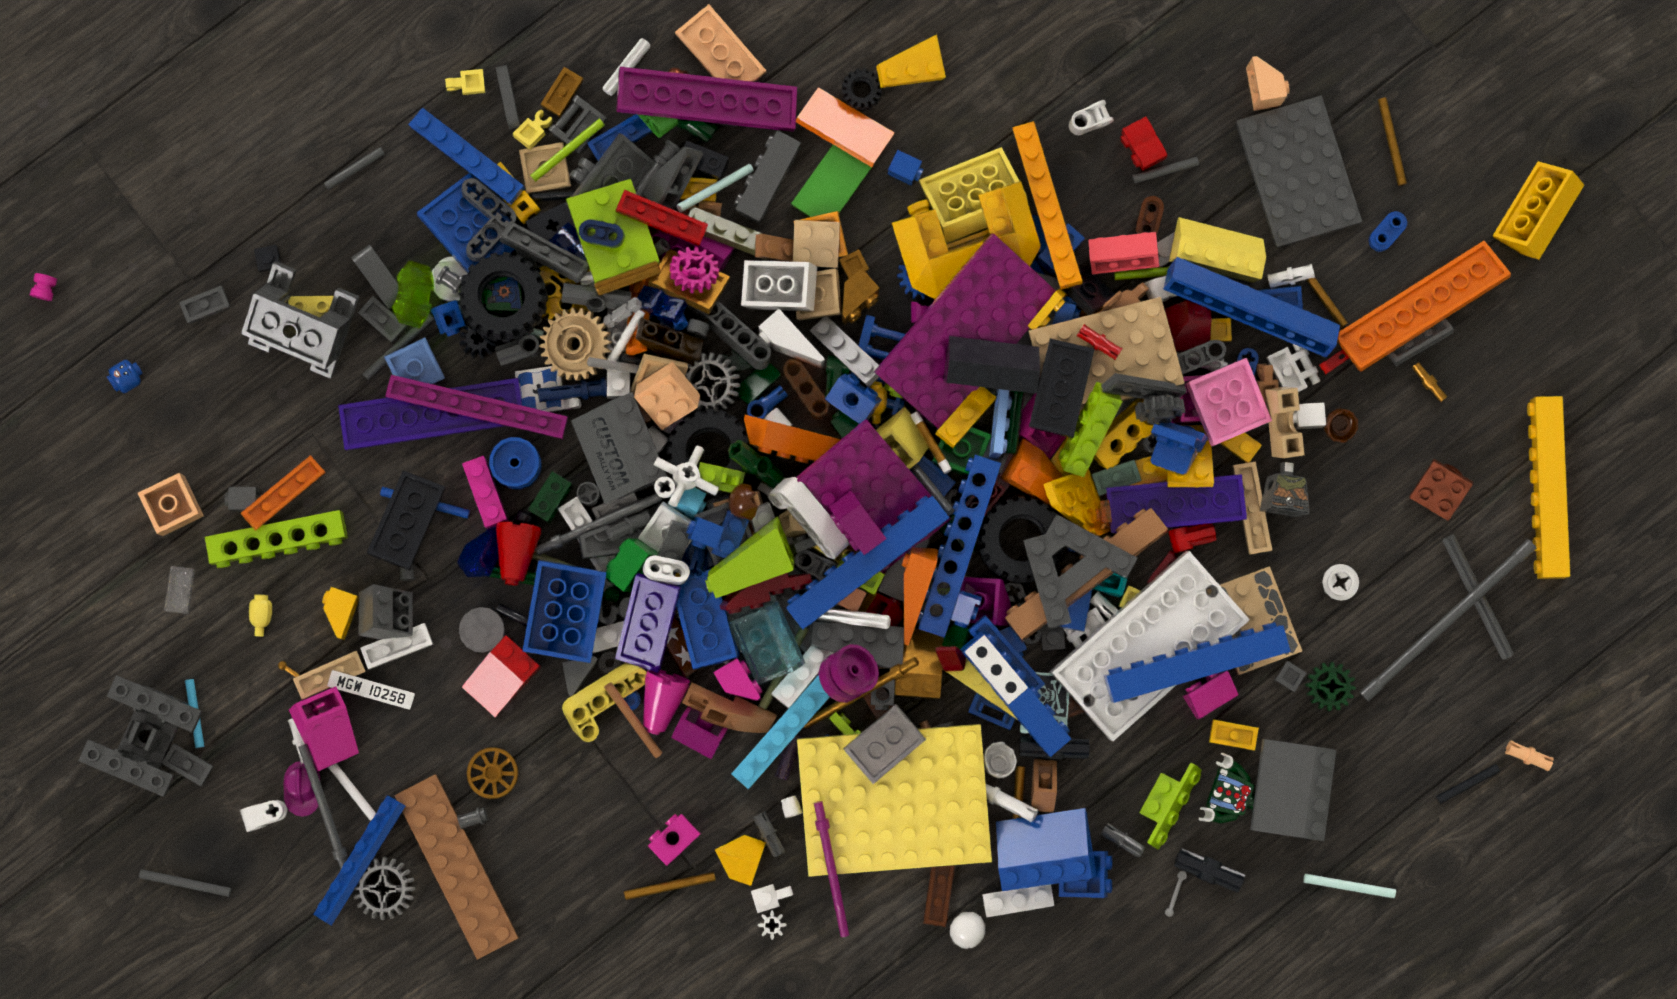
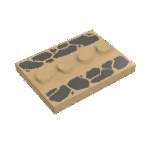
M1270 566L1220 585L1250 619L1232 635V638L1241 636L1240 632L1243 630L1254 628L1255 632L1262 630V625L1276 622V625L1284 626L1291 651L1235 668L1237 675L1302 652ZM1207 589L1206 593L1208 595L1211 594V589Z

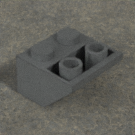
M375 584L359 592V636L389 639L413 635L412 592Z

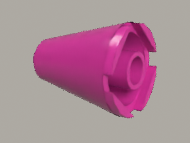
M647 670L645 674L643 726L647 728V732L655 735L665 732L690 687V680L673 673V676L666 674L664 670H660L658 673Z

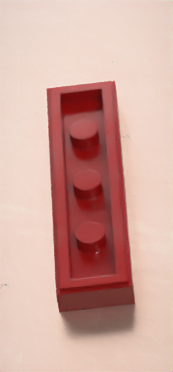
M627 190L623 191L615 211L697 246H700L708 227L707 223Z

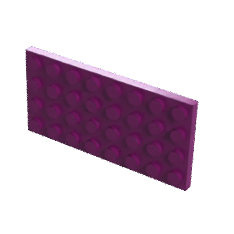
M991 234L876 368L874 373L939 429L967 396L979 388L978 386L953 384L943 381L949 336L1016 344L1030 328L1028 324L1056 290L995 234Z

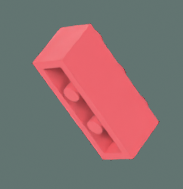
M1156 232L1107 238L1099 237L1088 240L1092 275L1160 267Z

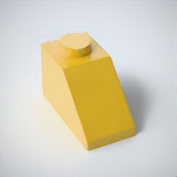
M331 587L330 591L327 590L324 594L322 603L325 605L323 609L336 637L345 640L359 602V597Z

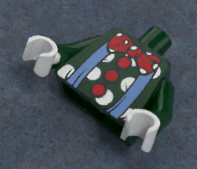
M1221 753L1224 756V761L1222 763L1216 761L1220 768H1218L1206 806L1200 808V810L1205 811L1204 818H1199L1200 821L1216 823L1235 821L1239 815L1244 816L1247 808L1253 809L1255 796L1251 794L1254 785L1250 783L1251 778L1247 772L1230 755Z

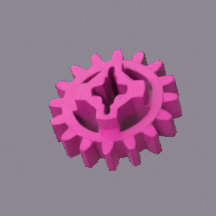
M686 247L685 253L679 250L677 256L672 257L669 269L671 272L670 278L675 279V286L682 285V291L690 288L691 293H694L695 289L703 293V287L710 290L711 283L716 284L719 275L718 261H713V254L706 255V249L699 252L698 247H695L694 251Z

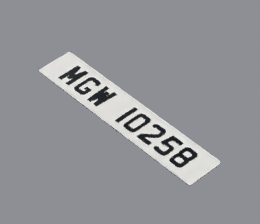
M334 670L331 672L327 685L331 688L336 686L338 690L409 710L415 695L412 692Z

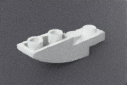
M608 308V314H612V312L616 309ZM628 318L607 330V332L611 333L607 336V340L612 341L611 344L607 345V348L611 351L625 331ZM626 347L621 354L628 355L626 354ZM607 370V399H616L630 393L631 373Z

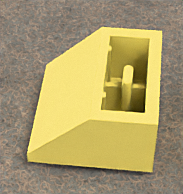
M904 407L876 429V431L908 469H911L921 460L929 447L910 417L911 413Z

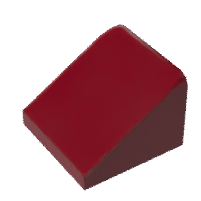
M956 646L936 648V654L945 671L964 670L966 657Z

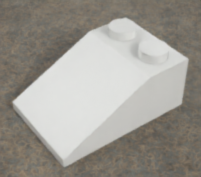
M780 309L775 311L759 326V337L775 351L819 368L824 366V357Z

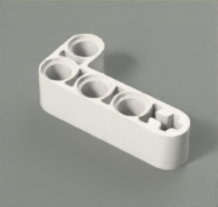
M798 478L783 479L768 494L770 502L778 509L787 508L822 552L829 558L835 559L850 544L847 538L840 532L830 515L802 482L797 481Z

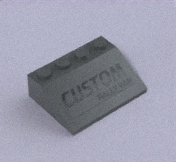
M633 392L611 400L571 420L605 505L655 485V482L661 477H668L666 471L654 466L657 457L660 458Z

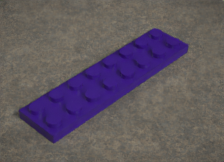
M518 378L450 388L523 406ZM390 398L338 405L344 449L346 451L505 427L504 425Z

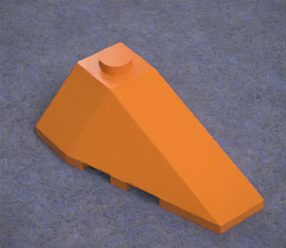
M912 547L910 554L905 553L901 566L905 567L904 644L908 646L937 564L938 549Z

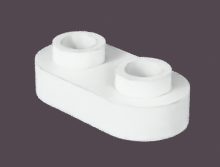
M650 556L643 565V573L648 579L673 585L684 584L690 574L686 563L661 556ZM651 568H656L658 572H653ZM673 573H679L680 577H675Z

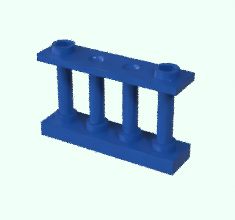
M866 315L858 346L870 357L884 360L889 352L874 349L871 345H868L870 336L875 337L877 335L900 341L905 336V333L878 327V324L874 323L875 317ZM851 372V375L855 376L858 380H860L853 372ZM880 377L876 380V382H882L885 384V382ZM851 393V399L858 402V396L855 393ZM897 397L896 400L887 398L886 407L893 409L892 416L903 408L905 400Z

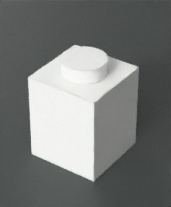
M1324 403L1299 404L1300 410L1293 413L1295 429L1323 428L1326 425Z

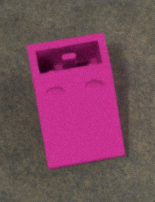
M336 686L300 701L289 709L304 744H307L317 771L359 754L346 706Z

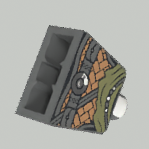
M1280 463V473L1267 477L1260 506L1261 512L1293 517L1309 514L1306 479L1293 476V463Z

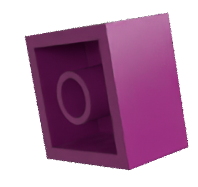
M849 491L829 506L833 512L830 515L831 519L855 551L860 549L865 555L886 540L880 528L852 491Z

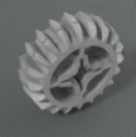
M702 353L701 361H694V366L687 363L690 371H687L685 376H687V379L696 390H705L711 402H706L699 399L697 410L702 411L705 406L706 412L707 409H712V407L716 412L720 411L719 405L726 410L728 409L726 401L730 404L735 402L730 396L739 395L737 391H733L734 387H741L740 383H734V379H739L740 375H732V372L737 367L731 366L728 368L731 363L730 359L722 363L723 355L719 354L715 360V353H710L709 359H707L705 353ZM714 364L718 366L726 376L716 377L713 371L710 370L709 365ZM703 367L702 379L693 384L695 374ZM708 378H710V380L719 381L715 382V385H712V389L710 387L700 386L706 384ZM727 383L725 393L720 399H717L718 388L720 385Z
M383 857L382 864L380 865L379 860L375 858L373 859L374 867L369 864L368 871L364 872L363 877L359 881L360 886H356L354 891L359 890L360 894L354 895L353 898L362 899V902L357 905L358 908L364 905L367 906L363 912L364 914H368L373 910V919L380 913L381 920H385L387 912L390 919L395 918L394 910L399 915L403 914L401 905L404 908L410 907L405 900L414 899V896L408 894V891H415V887H408V883L413 882L414 878L406 879V875L410 874L411 871L409 869L404 872L401 871L404 863H400L395 867L396 859H392L388 865L387 857ZM381 869L378 882L375 885H367L369 877ZM388 870L394 872L399 877L401 885L391 883ZM382 882H385V886L395 889L386 891V895H383V891L373 888L382 886ZM366 892H372L378 896L380 907L374 905L369 900ZM393 892H402L399 900L393 906L387 908L389 896Z

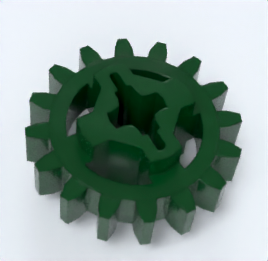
M1330 662L1328 667L1325 663H1321V669L1314 667L1313 672L1315 674L1307 675L1311 683L1305 684L1311 690L1306 695L1314 697L1311 703L1318 702V709L1326 706L1327 711H1331L1332 706H1334L1336 711L1341 709L1340 704L1347 706L1348 702L1346 699L1354 698L1350 690L1356 689L1355 686L1350 684L1355 678H1348L1347 676L1350 670L1342 671L1343 664L1335 667L1334 662ZM1326 672L1325 678L1322 681H1317L1318 677ZM1337 674H1339L1342 677L1344 683L1340 682V680L1337 678ZM1331 681L1332 685H1335L1340 688H1335L1330 691L1329 688L1323 687L1321 685H1326ZM1317 690H1320L1324 695V700L1318 695ZM1339 692H1344L1342 697L1335 701L1336 695Z

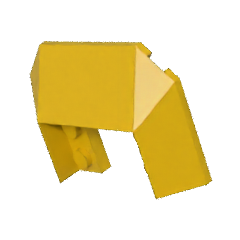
M1021 181L979 194L978 198L989 234H995L1027 265L1031 266L1041 245ZM935 209L892 222L911 287L933 299L940 295L986 241L977 242L949 252Z

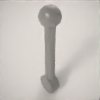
M1180 871L1177 874L1178 882L1169 908L1165 910V915L1168 917H1172L1174 914L1173 908L1182 881L1187 877L1185 871Z

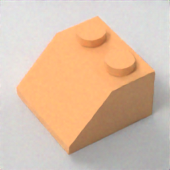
M1257 56L1252 57L1246 67L1254 111L1280 107L1287 94H1289L1288 81H1284L1283 74Z

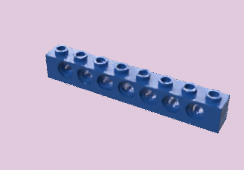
M977 454L974 455V459L970 457L968 459L965 471H969L967 480L962 479L958 490L959 493H962L960 502H954L953 515L955 517L952 524H947L944 536L948 537L946 545H940L938 558H941L939 566L935 567L932 580H934L931 589L928 588L924 599L927 602L925 609L920 611L917 623H920L918 628L920 630L942 637L946 635L1001 462ZM977 473L983 474L986 478L982 486H976L972 482L973 476ZM969 495H974L979 500L978 505L974 508H970L965 504V499ZM968 517L972 522L971 526L968 529H961L958 526L960 518ZM954 539H961L964 542V548L960 551H955L951 547V542ZM949 560L957 564L956 571L952 573L944 569V564ZM939 583H948L950 591L947 594H940L937 591ZM933 604H939L943 607V612L939 616H934L930 612V607Z

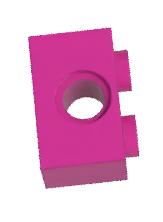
M674 814L665 823L668 827L662 833L657 830L649 838L651 843L648 847L666 866L701 834L683 814L679 817ZM671 831L679 835V842L675 845L669 844L666 839L667 834Z

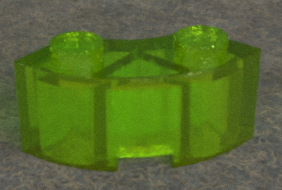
M409 260L396 276L398 293L391 308L399 323L420 329L431 309L432 304H429L430 291H434V280L429 266Z

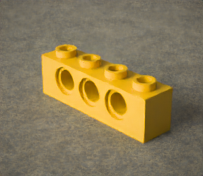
M1137 398L1113 419L1094 456V459L1100 466L1106 469L1116 466L1125 453L1133 451L1142 438L1152 434L1153 424H1149L1147 421L1140 422V420L1136 419L1135 406L1138 405V402H1144L1145 399ZM1133 424L1134 430L1131 434H1128L1127 429ZM1117 439L1116 447L1111 449V442Z

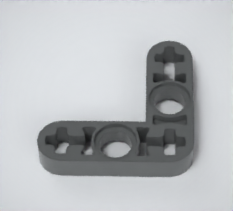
M469 178L462 184V196L490 219L467 244V257L472 261L478 262L479 258L483 256L485 258L500 242V237L512 222H516V213L480 181ZM467 186H469V187L475 186V187H476V190H475V191H476L477 194H475L474 192H470V194L467 193V191H468V187H467ZM485 199H492L495 202V207L486 209L482 202ZM499 207H501L500 213L503 216L510 215V222L507 220L502 222V216L497 212ZM488 229H493L497 232L498 236L490 240L486 238L485 232ZM482 240L484 244L480 249L481 254H472V247L477 248Z

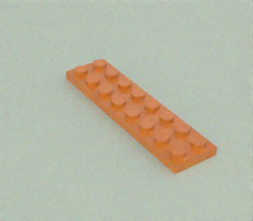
M1482 241L1339 331L1337 342L1361 372L1509 279L1511 273L1488 244Z

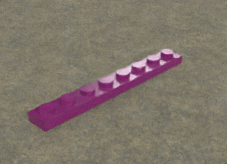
M395 375L390 376L385 395L386 398L558 439H563L568 421V416Z

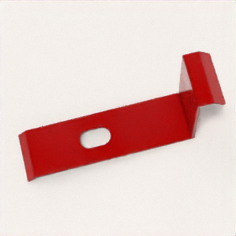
M1342 349L1319 366L1327 374L1349 359V357ZM1341 354H1345L1343 359H1339Z

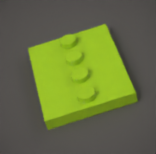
M631 179L566 199L594 283L654 261L658 265L660 264L648 226L615 212L624 190L636 194ZM589 219L616 224L624 231L625 239L622 245L617 248L589 244L580 237L579 227L584 221ZM591 229L588 232L589 236H593L595 229ZM615 233L610 236L612 241L617 238Z

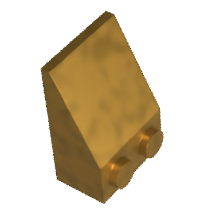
M914 629L909 646L903 644V663L916 657L919 665L907 671L902 678L895 679L894 696L940 699L942 666L935 650L937 647H943L944 637L920 629Z

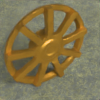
M490 747L480 750L471 758L467 767V780L470 787L476 794L487 799H497L507 795L512 791L518 779L516 761L512 755L500 748ZM495 751L493 763H489L484 753ZM499 753H502L506 757H508V759H506L503 763L498 765V755ZM480 755L486 764L485 767L474 764V761ZM509 762L512 763L514 772L502 771L505 765ZM471 767L482 771L483 774L471 778ZM503 775L514 776L510 786L502 779ZM485 779L481 789L478 790L473 782ZM496 782H500L507 789L497 794ZM489 783H492L493 795L483 793Z

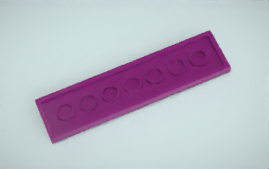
M621 66L619 68L616 112L794 132L796 127L797 87Z

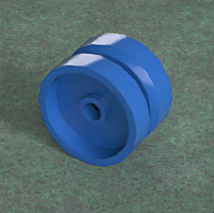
M510 437L501 440L493 448L490 454L489 467L492 475L502 486L511 490H522L530 487L538 480L542 470V461L539 452L529 441L519 437ZM516 459L519 462V465L513 467L514 464L512 461Z

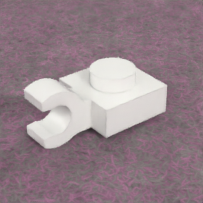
M773 884L751 891L757 913L779 907L778 899L793 895L791 886L775 890Z

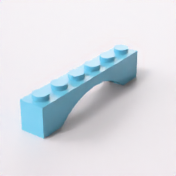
M819 675L731 773L747 789H750L791 740L830 698L820 683Z

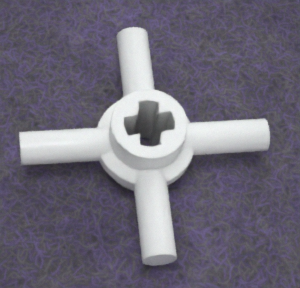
M696 446L689 461L678 466L657 457L654 466L672 474L676 485L669 500V505L677 507L684 491L693 489L696 486L713 495L717 494L719 487L700 478L697 464L704 451L702 447Z

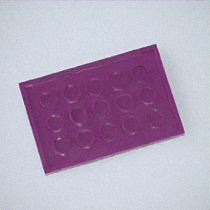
M867 419L796 477L798 478L797 481L802 482L829 515L833 514L829 506L849 491H852L880 530L889 523L891 526L899 521L897 517L907 509L912 512L917 508L915 503L924 496L931 497L930 493ZM949 517L947 521L941 524L938 528H936L934 531H932L918 543L928 539L943 525H945L949 520H951V518ZM905 553L898 557L896 560H894L892 563H890L888 566H886L880 572L886 574V571L892 565H894L899 559H901L905 555Z

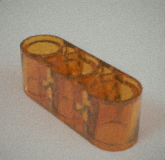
M788 360L783 367L786 380L809 414L815 419L824 418L829 411V404L825 400L824 395L799 360ZM792 365L800 369L799 374L796 376H791L787 372V369ZM803 384H809L813 390L810 394H802L799 390ZM820 402L825 406V410L822 413H816L813 411L812 406Z

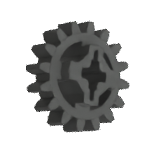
M1169 394L1149 396L1148 400L1145 399L1144 402H1138V405L1135 406L1136 419L1140 420V422L1147 421V423L1153 425L1157 423H1170L1172 419H1176V416H1182V413H1185L1184 400L1180 399V397L1173 398Z

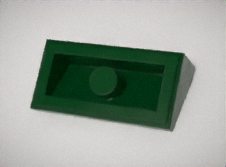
M769 364L765 369H756L741 383V387H736L734 391H737L739 393L738 396L749 405L779 380L782 374L772 364Z

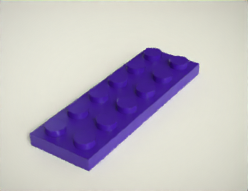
M1242 474L1214 477L1213 487H1168L1167 482L1106 488L1111 534L1117 533L1115 530L1126 522L1129 525L1135 520L1134 515L1140 510L1145 509L1147 511L1150 508L1154 510L1167 528L1247 520Z

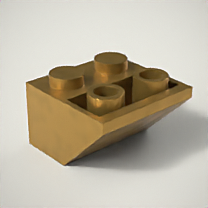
M862 268L844 283L842 314L844 325L848 322L854 323L861 316L860 313L865 307L870 309L878 302L877 298L879 297L880 288Z

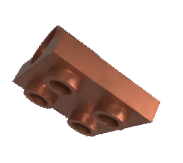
M1433 459L1409 498L1449 521L1472 487L1473 481L1462 476V473L1452 465H1444Z

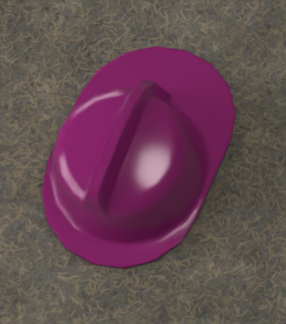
M299 761L289 766L285 772L284 801L291 813L303 817L315 812L318 808V803L305 766ZM316 769L317 775H318L319 780H320L319 771H317V769Z

